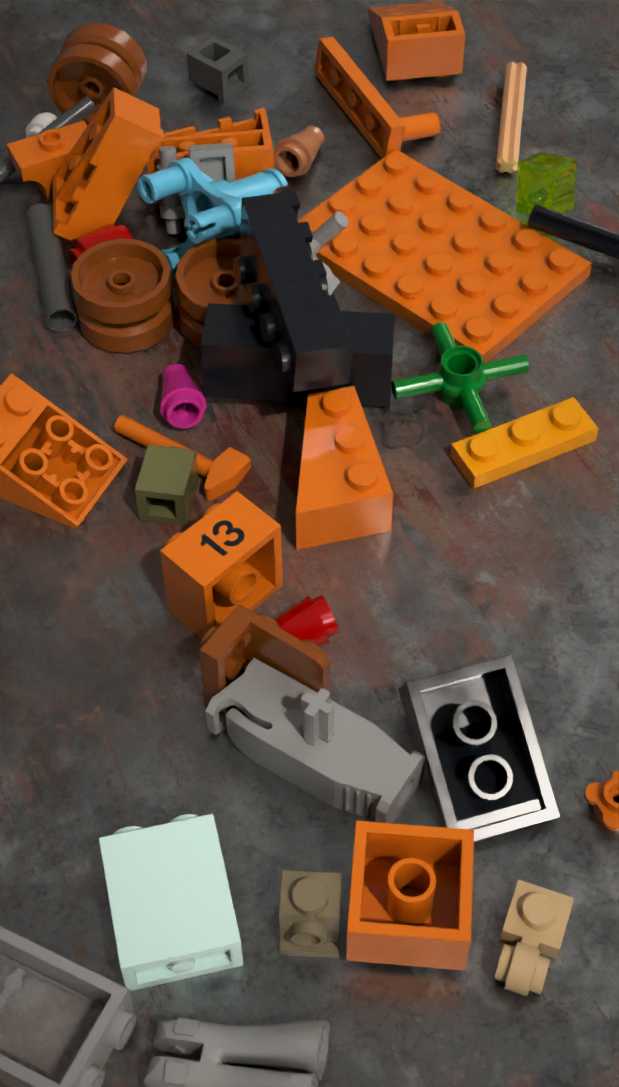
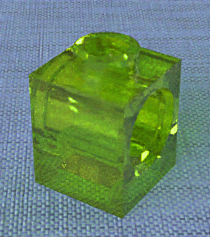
M539 152L519 161L516 212L530 214L535 205H540L563 214L573 209L575 203L577 158Z

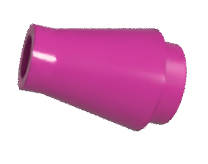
M169 365L162 372L161 415L176 428H191L202 420L207 406L206 399L184 365Z

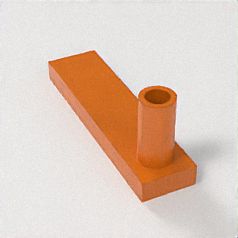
M334 37L319 38L314 68L315 75L381 159L395 149L400 151L402 142L435 137L439 134L440 120L435 112L398 117Z

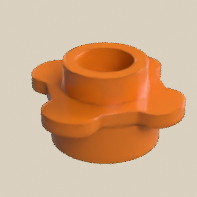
M616 770L610 779L602 783L592 782L588 784L584 794L585 800L593 805V811L598 821L612 831H619V803L613 800L614 797L619 796V770Z

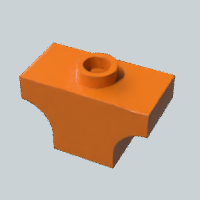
M85 120L57 129H49L41 134L6 144L9 158L22 181H36L47 201L53 200V176L88 126Z

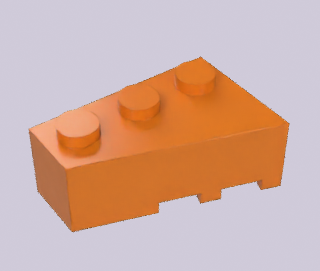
M113 87L53 176V234L72 241L79 236L108 224L114 225L151 154L155 153L161 144L163 130L160 127L159 108Z
M265 108L253 110L254 118L232 123L230 117L218 119V127L197 133L194 126L163 133L159 148L165 146L176 147L177 160L190 158L189 146L231 142L234 154L235 181L270 168L274 169V149ZM159 148L155 153L151 154L147 162L148 174L156 172V166L160 164ZM163 198L151 204H159L163 201Z
M355 386L308 394L296 505V550L391 531L394 494Z

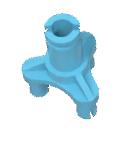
M190 158L173 161L169 164L168 168L148 175H142L138 179V190L146 203L151 204L174 194H178L182 201L186 214L184 226L188 227L186 231L188 238L185 243L160 250L167 257L171 268V277L176 274L178 262L190 248L203 241L226 238L240 232L243 197L273 194L276 188L288 185L284 176L277 169L273 168L230 183L222 179L214 181L200 171Z

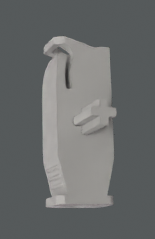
M256 658L250 661L244 674L211 698L205 710L207 731L216 735L227 729V735L232 743L257 764L334 808L373 819L375 822L394 823L419 786L424 775L425 755L417 751L409 755L376 724L332 701L331 693L326 689L321 688L316 692ZM231 706H236L233 709H230L227 713L219 715V712L221 710H224Z

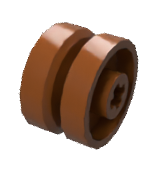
M98 22L79 25L68 34L60 54L56 57L47 78L49 96L61 113L66 112L85 96H88L97 108L83 119L88 125L113 87L131 96H138L147 75L146 57L139 44L125 31L115 26Z
M119 238L98 243L85 250L74 262L71 282L76 300L78 322L82 335L92 345L109 352L130 353L140 351L162 341L173 328L175 306L171 292V268L167 257L157 247L141 240Z
M216 238L203 241L187 250L178 262L176 272V294L178 296L176 305L177 322L182 334L197 347L201 348L208 303L247 305L246 290L243 285H237L233 273V258L239 257L240 239Z

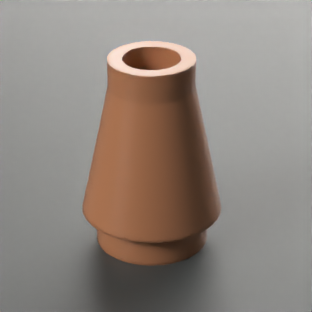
M310 125L304 130L279 141L274 153V164L279 172L288 177L306 174L319 148L324 144L323 132L318 127Z

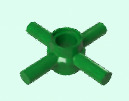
M436 323L431 328V334L441 354V363L438 365L435 373L392 381L391 388L394 399L438 391L440 399L445 404L451 407L464 408L475 433L478 434L489 430L492 424L479 397L485 381L528 373V358L524 354L483 363V358L477 350L468 346L456 345L446 323Z

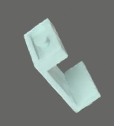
M185 814L175 817L166 824L147 828L128 826L115 831L110 836L99 838L120 968L125 987L129 991L244 966L239 929L213 814L204 816Z

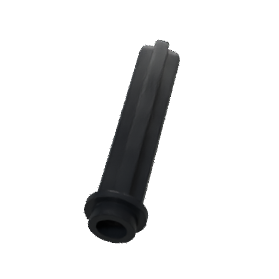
M535 205L532 208L528 218V226L530 228L619 259V233L540 205Z

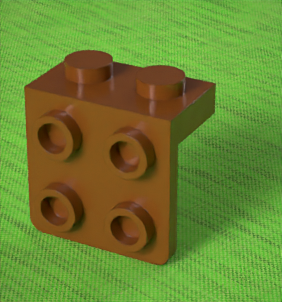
M240 604L220 627L213 626L210 628L200 643L201 681L203 684L204 706L206 708L213 696L244 674L247 665L253 658L316 692L321 688L329 691L330 662L318 645L306 639L299 640L282 630L268 615L263 613L255 614ZM230 707L221 710L219 715L226 713Z

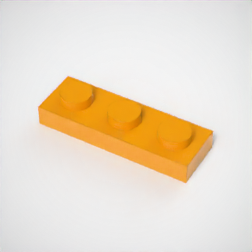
M572 397L452 443L450 457L472 488L475 489L592 443L597 439L599 428L578 401Z

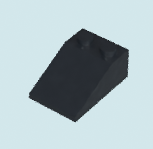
M512 654L411 681L398 688L416 751L426 756L424 774L445 828L474 830V841L560 817Z

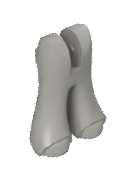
M184 1018L161 1021L157 1024L153 1041L154 1047L172 1056L200 1060V1062L167 1056L150 1058L143 1085L145 1087H318V1081L322 1080L326 1067L330 1025L328 1020H298L262 1025H224ZM236 1065H255V1066H263V1067H269V1068H274V1069H278V1070H283V1071H286V1072L266 1070V1069H257V1068H247V1067H240V1066H236Z

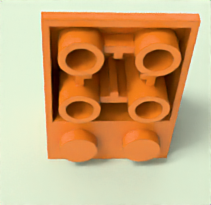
M442 1L368 7V16L386 81H405L411 78L445 77L447 75L462 74L466 33L458 10Z
M11 373L0 386V498L77 529L128 459Z

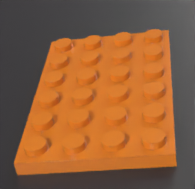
M396 149L298 220V223L308 222L313 233L337 211L344 213L349 221L348 226L321 248L316 257L322 259V262L330 268L336 277L433 338L431 334L433 325L439 322L446 323L456 345L474 348L481 354L483 363L493 359L590 276L592 266L591 262Z

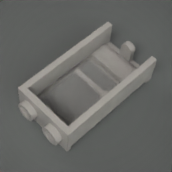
M0 926V1082L9 1087H101L105 1077V1071L102 1070L104 1064L114 1048L121 1050L125 1046L136 1023V1015L133 1014L135 1011L129 989Z

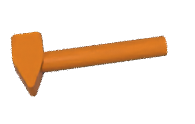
M125 415L119 416L115 422V432L146 448L148 445L164 447L175 446L192 450ZM231 447L224 450L214 461L196 452L198 474L207 478L204 485L206 501H212L235 489L251 469V459Z

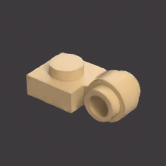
M518 879L500 941L515 945L516 947L504 944L494 979L505 982L504 989L524 996H528L529 991L541 995L551 959L539 954L554 959L558 958L574 897Z

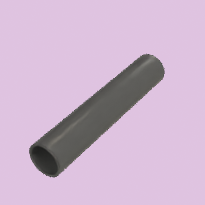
M36 204L26 211L25 218L46 323L54 331H66L76 325L78 318L60 236L53 234V208L46 204Z

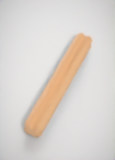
M511 61L506 65L495 167L499 173L508 172L513 174L518 168L527 67L523 62L516 64Z

